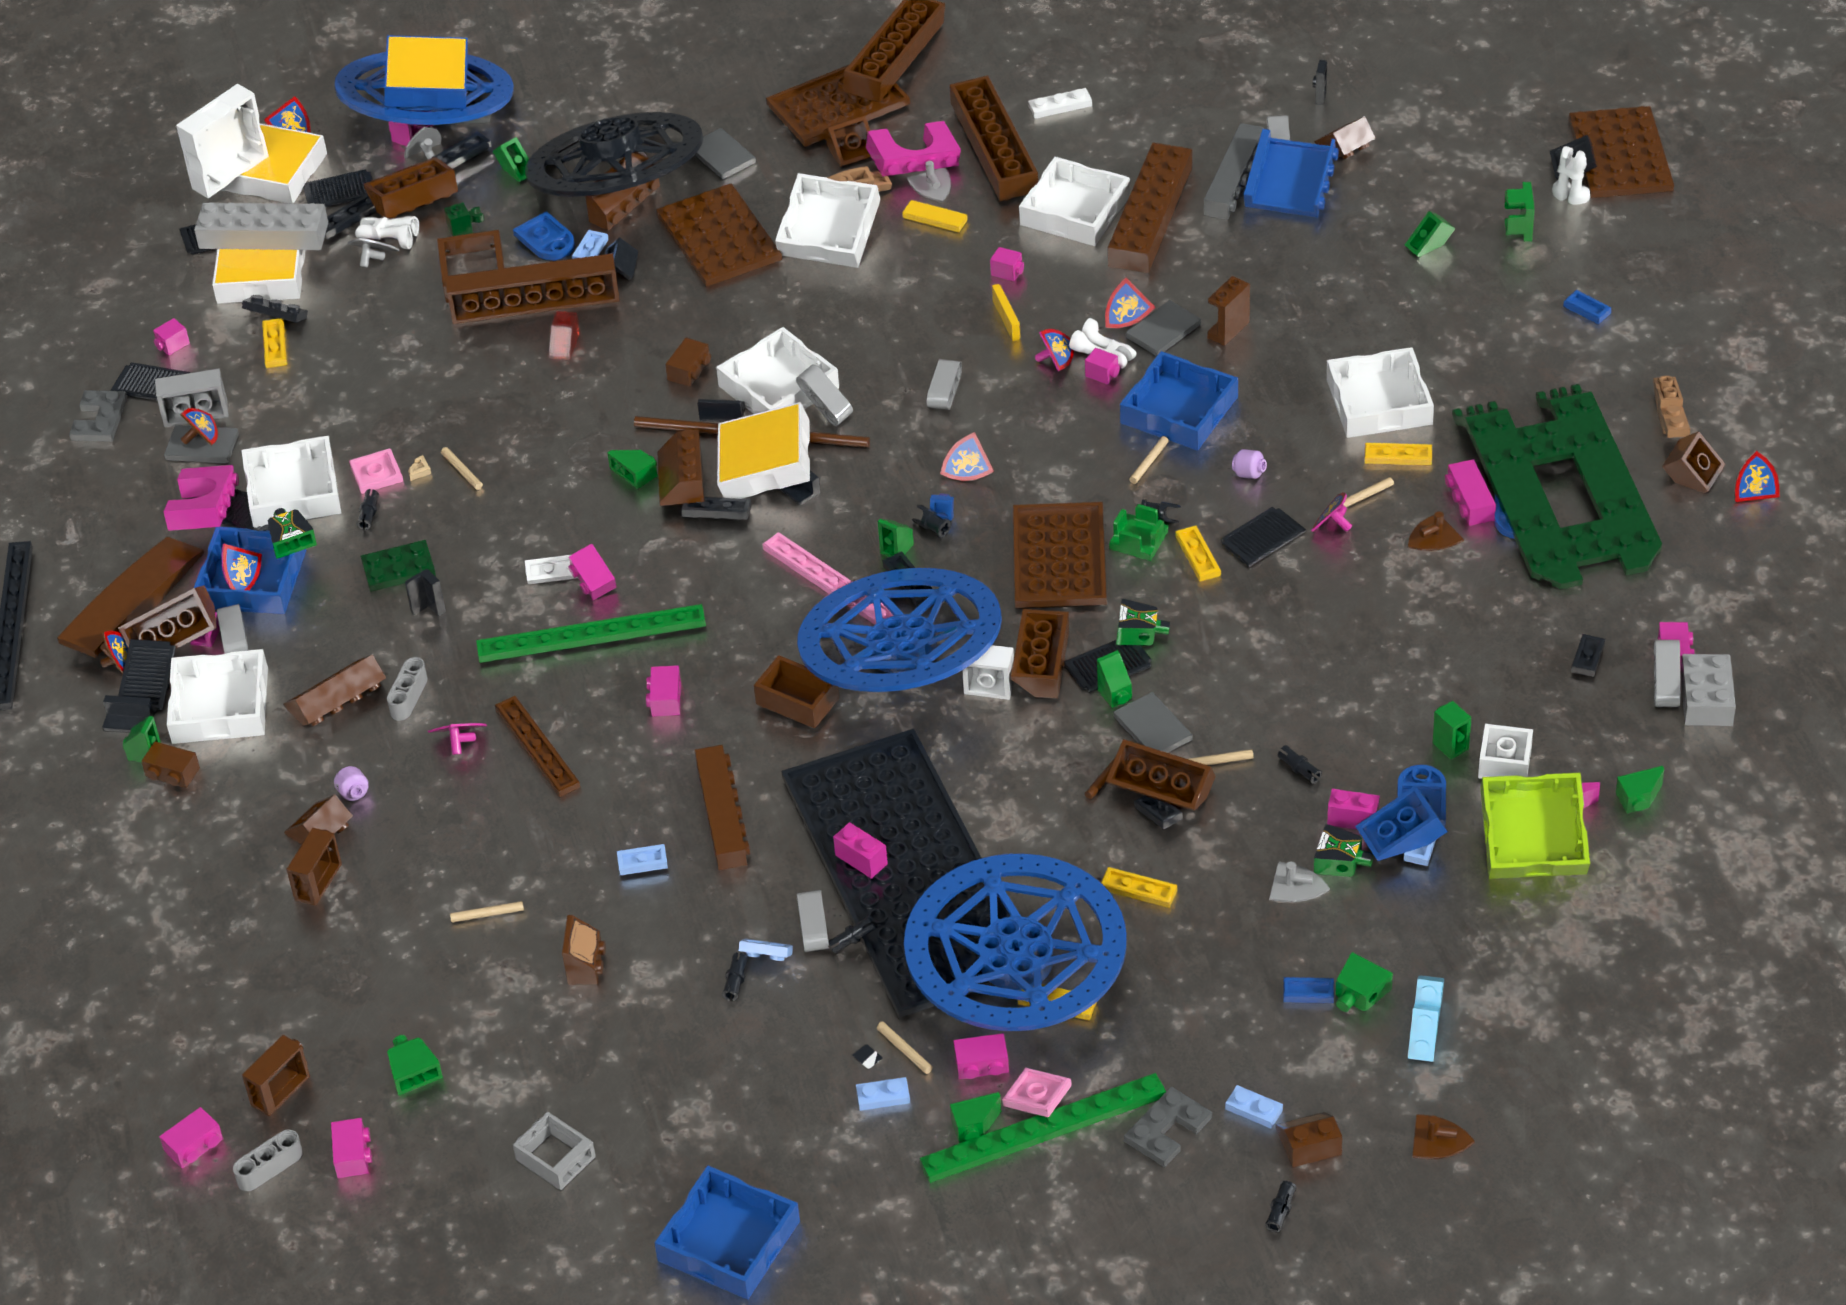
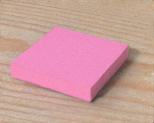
M391 448L349 460L350 468L361 494L365 493L368 489L372 491L373 489L377 490L403 482L402 474Z
M1025 1068L1002 1099L1003 1106L1049 1117L1072 1086L1071 1079Z

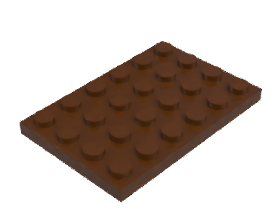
M846 65L766 98V104L806 147L825 139L823 131L828 127L866 116L867 121H870L909 105L910 97L896 83L880 102L871 101L867 98L843 91L844 71L849 66Z
M1650 106L1569 113V123L1574 140L1588 135L1594 151L1597 167L1584 172L1587 187L1590 190V198L1674 191V182Z
M732 183L657 209V216L706 287L782 260V253L777 250V246Z
M1103 502L1013 505L1015 608L1107 605Z

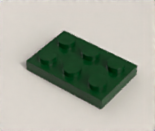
M426 540L361 555L370 592L405 584L406 580L425 569H428L436 576Z

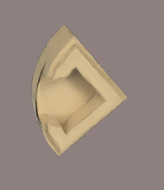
M423 455L417 457L408 469L410 481L431 474L430 467Z

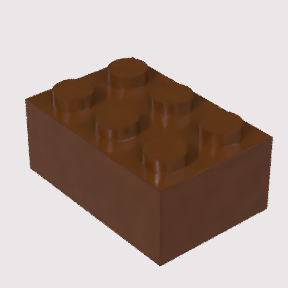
M780 655L777 656L754 684L757 705L812 728L817 727L840 698L838 686L821 680L811 673L806 666Z

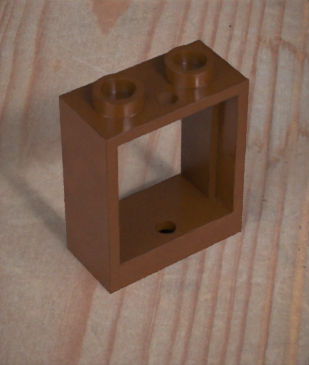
M312 828L286 870L295 901L316 906L341 867L342 862L334 833L328 830Z
M282 1035L242 1074L251 1106L267 1116L276 1111L310 1077L307 1067L308 1062L303 1052L304 1048L298 1040ZM286 1064V1066L268 1083V1081Z

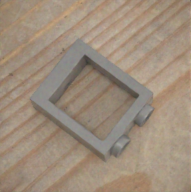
M549 1112L542 1118L537 1119L532 1127L524 1135L519 1136L513 1144L516 1160L559 1190H562L596 1157L591 1140ZM551 1134L573 1148L553 1168L532 1154Z

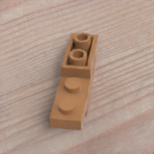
M867 166L846 170L827 177L835 181H852L877 185L878 191L891 190L892 186L888 176L882 177L879 171L870 172Z
M1661 376L1653 378L1657 411L1663 434H1666L1667 438L1690 435V426L1683 409V397L1676 377Z

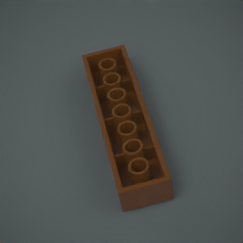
M903 0L845 69L843 91L871 101L880 102L943 25L945 3L936 0Z
M988 75L950 84L951 105L999 201L1027 195L1038 183V172Z
M1152 143L1107 247L1108 267L1149 273L1192 170V149Z
M613 253L445 276L453 324L620 301Z

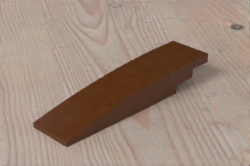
M167 536L107 586L57 637L59 644L96 658L102 652L100 649L101 645L105 643L102 633L110 630L121 633L118 627L155 609L204 554V550Z

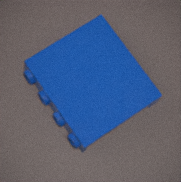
M1262 129L1244 192L1245 207L1318 218L1320 210H1323L1325 206L1324 193L1329 191L1330 181L1328 179L1334 173L1333 160L1338 158L1339 148H1336L1335 139H1332L1330 146L1271 138V130Z

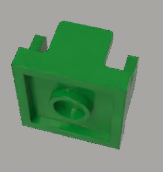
M1523 182L1522 189H1507L1505 191L1504 208L1520 209V215H1509L1508 218H1505L1504 223L1506 235H1523L1524 242L1532 241L1535 208L1531 182Z
M1137 504L1135 515L1128 514L1125 509H1121L1113 523L1114 534L1109 542V549L1151 561L1168 533V525H1165L1162 520L1158 521L1157 509Z

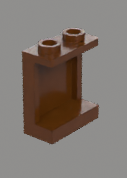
M1231 276L1208 298V303L1218 308V322L1207 331V338L1224 346L1250 322V284L1234 276Z

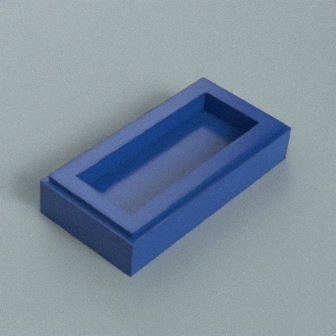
M1578 290L1566 298L1563 307L1598 325L1611 314L1612 309Z
M1284 977L1283 1002L1334 1003V978Z

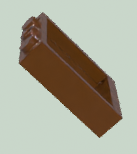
M499 230L437 239L446 303L449 302L445 276H448L446 256L495 249L498 269L505 268Z

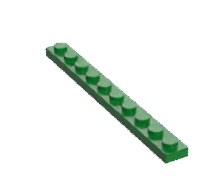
M699 604L476 640L479 662L481 663L705 627L706 622L703 606Z
M1153 1073L1056 1108L1049 1117L1037 1115L920 1158V1165L929 1183L1153 1103L1158 1101L1166 1093V1090L1157 1074Z

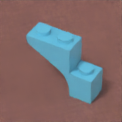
M1419 975L1417 979L1408 1059L1434 1061L1444 978Z

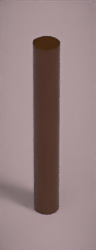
M1115 758L1085 792V796L1088 799H1093L1106 783Z

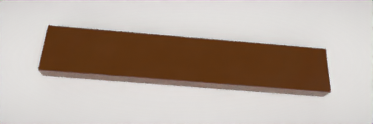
M516 696L495 705L496 712L559 797L581 788L578 779Z

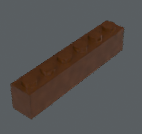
M723 745L695 749L697 769L718 870L746 866V856L750 855L748 841H743V838L746 837L744 823L739 824V820L743 818L740 805H735V802H739L737 788L731 787V785L735 784L733 770L728 771V768L731 767L729 753L724 754Z

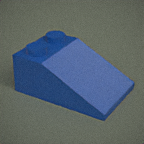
M1416 785L1355 826L1377 861L1428 846L1448 832Z

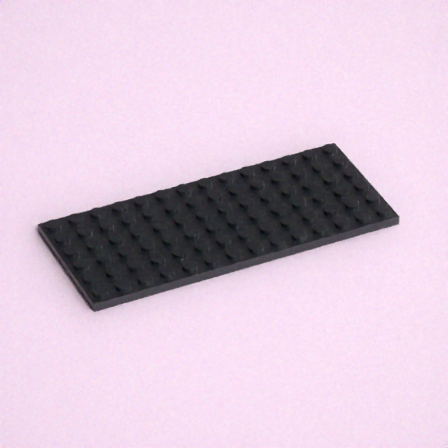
M915 729L781 771L787 789L853 924H857L868 915L874 920L868 923L866 927L875 922L877 924L876 930L860 939L898 1017L902 1018L934 1007L935 1005L918 989L908 970L904 948L907 921L919 898L934 882L957 867L982 857ZM849 822L886 845L888 864L872 879L835 856L833 836ZM984 883L975 884L957 894L942 908L936 919H946L984 887ZM986 896L955 923L987 928L991 924L990 896ZM997 896L998 919L1010 917L1009 912ZM959 933L973 943H979L980 936ZM930 936L928 950L931 961L940 977L947 984H950L955 980L941 939L940 937ZM949 938L962 973H965L979 959V955L954 939ZM981 970L975 976L982 975ZM989 981L978 983L982 985L995 986ZM968 992L965 996L973 994L975 992Z

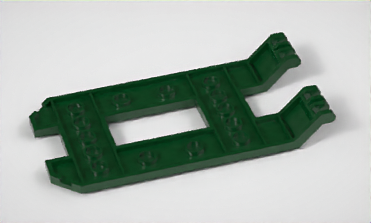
M1579 384L1571 385V393H1567L1565 387H1559V394L1556 388L1551 389L1549 398L1546 397L1544 391L1536 392V400L1539 407L1550 409L1555 420L1520 428L1515 427L1508 409L1498 407L1496 401L1488 402V410L1486 411L1483 410L1481 404H1476L1475 410L1472 405L1467 406L1466 415L1462 414L1460 408L1452 409V416L1456 425L1467 428L1532 578L1539 581L1541 578L1552 583L1553 587L1561 590L1583 584V577L1578 567L1619 559L1626 576L1649 570L1652 561L1662 549V542L1592 391L1582 390ZM1573 458L1600 520L1560 528L1533 466Z

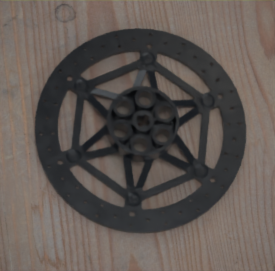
M644 112L610 117L572 129L544 144L529 158L525 167V175L528 183L533 188L551 195L592 196L621 191L658 179L685 164L700 149L703 143V133L696 121L674 113ZM671 128L679 132L683 136L682 142H673L665 130ZM659 134L665 144L647 139L646 137ZM579 141L578 143L574 144L573 146H571V147L567 148L566 150H564V151L558 153L559 151H561V150L564 149L565 147H567V146L573 144L574 142ZM633 152L657 153L632 168ZM671 154L669 157H667V158L664 159L663 161L657 163V164L654 165V166H651V167L647 168L648 166L652 165L653 163L657 162L658 160H660V159L664 158L665 156ZM581 157L573 172L569 173L563 163ZM625 157L626 168H624L616 159ZM589 160L590 162L583 167L585 162ZM603 161H607L617 171L615 173L586 175ZM556 165L563 177L560 179L552 178L545 172L546 166ZM605 180V181H598V182L577 183V182H585V181Z

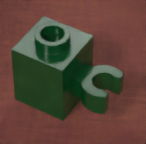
M464 202L444 208L447 227L452 236L472 234L471 223L484 221V215L481 213L479 206L473 207L468 211Z

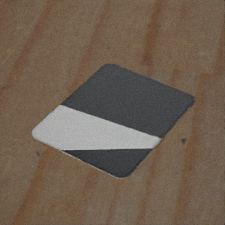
M868 1044L853 1054V1057L867 1069H870L883 1059Z

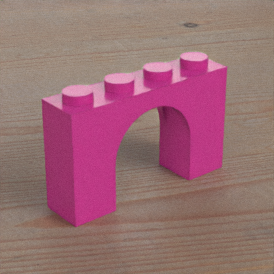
M944 121L925 123L923 141L927 148L922 150H909L897 145L887 129L868 131L866 149L882 177L926 171L927 161L934 162V169L959 166L961 152L959 145Z
M233 465L181 469L177 479L181 498L193 499L168 500L163 511L168 531L220 527L223 518H226V511L230 507L231 498L235 495V488L239 485L238 473L234 472Z

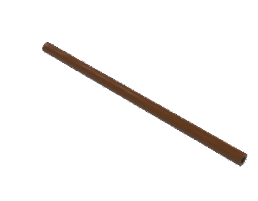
M635 416L634 427L674 431L699 429V433L718 434V423ZM810 432L809 443L869 448L870 437Z

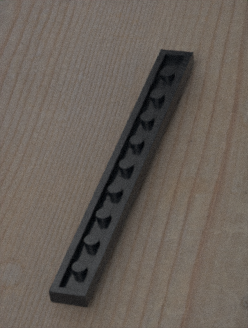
M478 131L434 157L453 169L490 148L491 141ZM368 194L327 216L326 239L361 221L362 218L377 212Z
M31 541L11 542L8 545L0 605V710H10L13 707L33 549Z

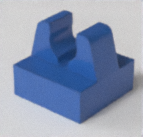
M942 493L931 495L930 509L935 511L937 516L952 521L954 497Z

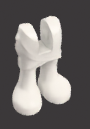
M1564 146L1557 170L1560 173L1559 179L1552 187L1553 196L1560 201L1568 197V203L1573 205L1586 203L1590 199V190L1586 186H1582L1584 169L1587 165L1585 153L1578 151L1575 158H1573V148Z
M415 216L394 219L386 217L362 218L360 226L355 231V236L357 238L376 240L396 238L401 248L411 249L413 244L412 236H417L419 233V221Z
M1092 318L1087 319L1082 332L1079 330L1075 331L1070 339L1069 346L1072 350L1090 354L1095 348L1115 354L1118 356V365L1121 369L1127 365V361L1134 359L1136 352L1131 346L1102 336L1098 332V322Z

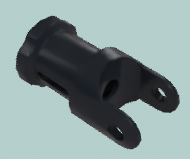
M1142 499L1141 505L1158 510V521L1179 523L1178 520L1167 517V507L1181 508L1180 505L1161 502L1160 504L1147 502V499Z
M917 505L919 509L923 510V516L921 520L912 518V521L924 529L934 531L940 538L945 537L951 529V521L937 516L935 511L923 505Z

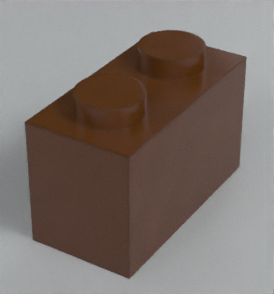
M685 338L665 364L667 380L690 387L695 379L699 378L705 366H708L711 361L708 344Z
M159 742L153 743L141 761L146 777L185 788L188 787L200 769L196 752Z

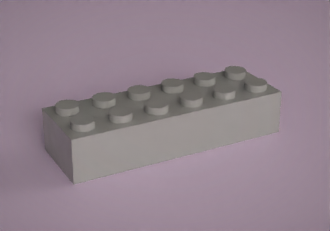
M210 202L202 204L195 226V234L199 249L321 250L328 226V219L324 204Z

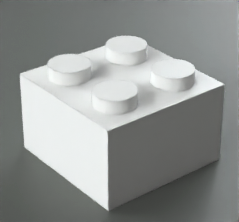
M992 645L977 661L963 669L964 694L1010 700L1014 681L1011 680L1014 649Z
M1485 724L1478 778L1496 776L1527 777L1533 729Z

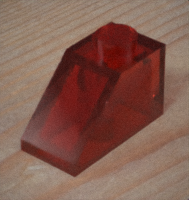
M556 311L551 325L549 358L571 359L580 333L577 313Z

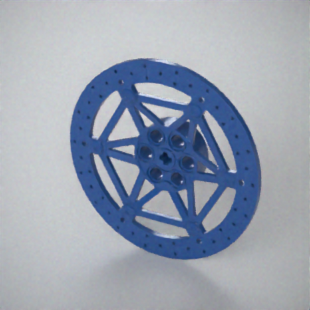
M386 52L369 55L353 61L342 68L335 78L336 95L346 106L376 119L404 124L438 125L478 119L503 108L513 96V81L505 70L490 61L469 54L467 68L484 75L491 82H483L467 70V79H469L467 80V90L474 92L466 97V105L483 93L491 94L486 99L468 106L466 109L429 106L386 107L385 97L375 90L384 88L385 67L366 79H358L372 69L385 66ZM357 90L366 91L383 105L367 100ZM417 111H437V112H417Z
M936 568L891 570L853 581L823 598L803 620L798 632L797 645L801 660L807 669L816 677L829 684L864 692L907 690L948 678L977 661L992 646L999 634L1002 623L1001 609L995 594L982 582L968 575ZM910 585L939 587L938 589L884 590ZM959 593L970 600L979 613V619L969 620L952 596ZM863 596H867L837 621L827 623L840 609ZM928 597L910 614H903L889 599ZM943 602H947L959 621L933 625ZM880 603L894 616L883 619ZM870 604H874L876 624L874 626L846 624ZM934 604L928 618L921 616ZM853 633L867 634V636L862 638ZM973 634L953 654L936 663L932 662L963 636ZM839 636L864 645L867 648L855 656H851ZM949 637L947 640H945L942 644H940V645L938 646V644H937L938 641H941V640H943V639ZM821 638L832 639L845 660L843 664L838 665L825 655L820 646ZM862 669H879V670H881V671L888 672V673H886V674L864 673V672H859V670H862Z
M1003 854L985 857L948 872L934 882L919 898L907 921L904 937L905 959L910 975L921 993L933 1005L964 1023L999 1031H1025L1049 1027L1071 1019L1090 1008L1107 993L1118 977L1124 963L1127 944L1126 927L1122 912L1111 893L1097 879L1070 863L1034 854ZM1001 877H1037L1064 886V888L1060 891L1002 881ZM984 883V887L946 919H936L942 908L953 897L975 884ZM1006 891L1052 899L1030 916L1021 917ZM986 896H990L991 924L987 928L955 923ZM997 896L1009 912L1010 917L998 919ZM1080 898L1091 907L1100 923L1103 936L1102 945L1091 944L1075 905V902ZM1057 907L1047 927L1038 922ZM1065 909H1068L1082 942L1081 944L1052 938V934ZM959 933L980 936L979 943L975 944ZM930 936L940 937L955 977V980L950 984H947L940 977L931 961L928 950ZM949 938L954 939L979 955V959L965 973H962ZM1054 949L1072 951L1057 956L1053 954ZM1076 959L1046 986L1042 987L1041 982L1048 977L1053 964ZM1085 963H1096L1091 973L1080 985L1055 1000H1048L1047 996ZM981 970L982 975L975 976ZM989 981L997 987L982 985L978 983ZM968 992L1022 1000L1029 1002L1030 1007H996L965 997Z

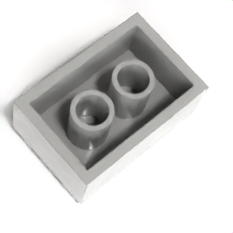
M220 369L155 379L156 397L164 427L189 424L180 415L188 408L203 410L211 414L213 419L229 417L227 397Z
M1682 654L1680 678L1685 725L1733 726L1736 704L1730 654Z

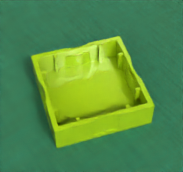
M1581 773L1545 774L1538 777H1482L1480 792L1489 879L1586 875L1588 873L1590 857L1587 831L1583 822L1584 801Z

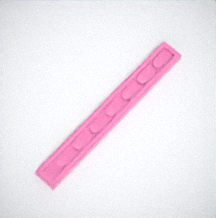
M779 532L762 544L763 550L828 594L852 582ZM863 596L846 606L852 609L867 596ZM872 603L862 610L859 615L875 625L876 617L874 604ZM880 603L883 619L894 616Z

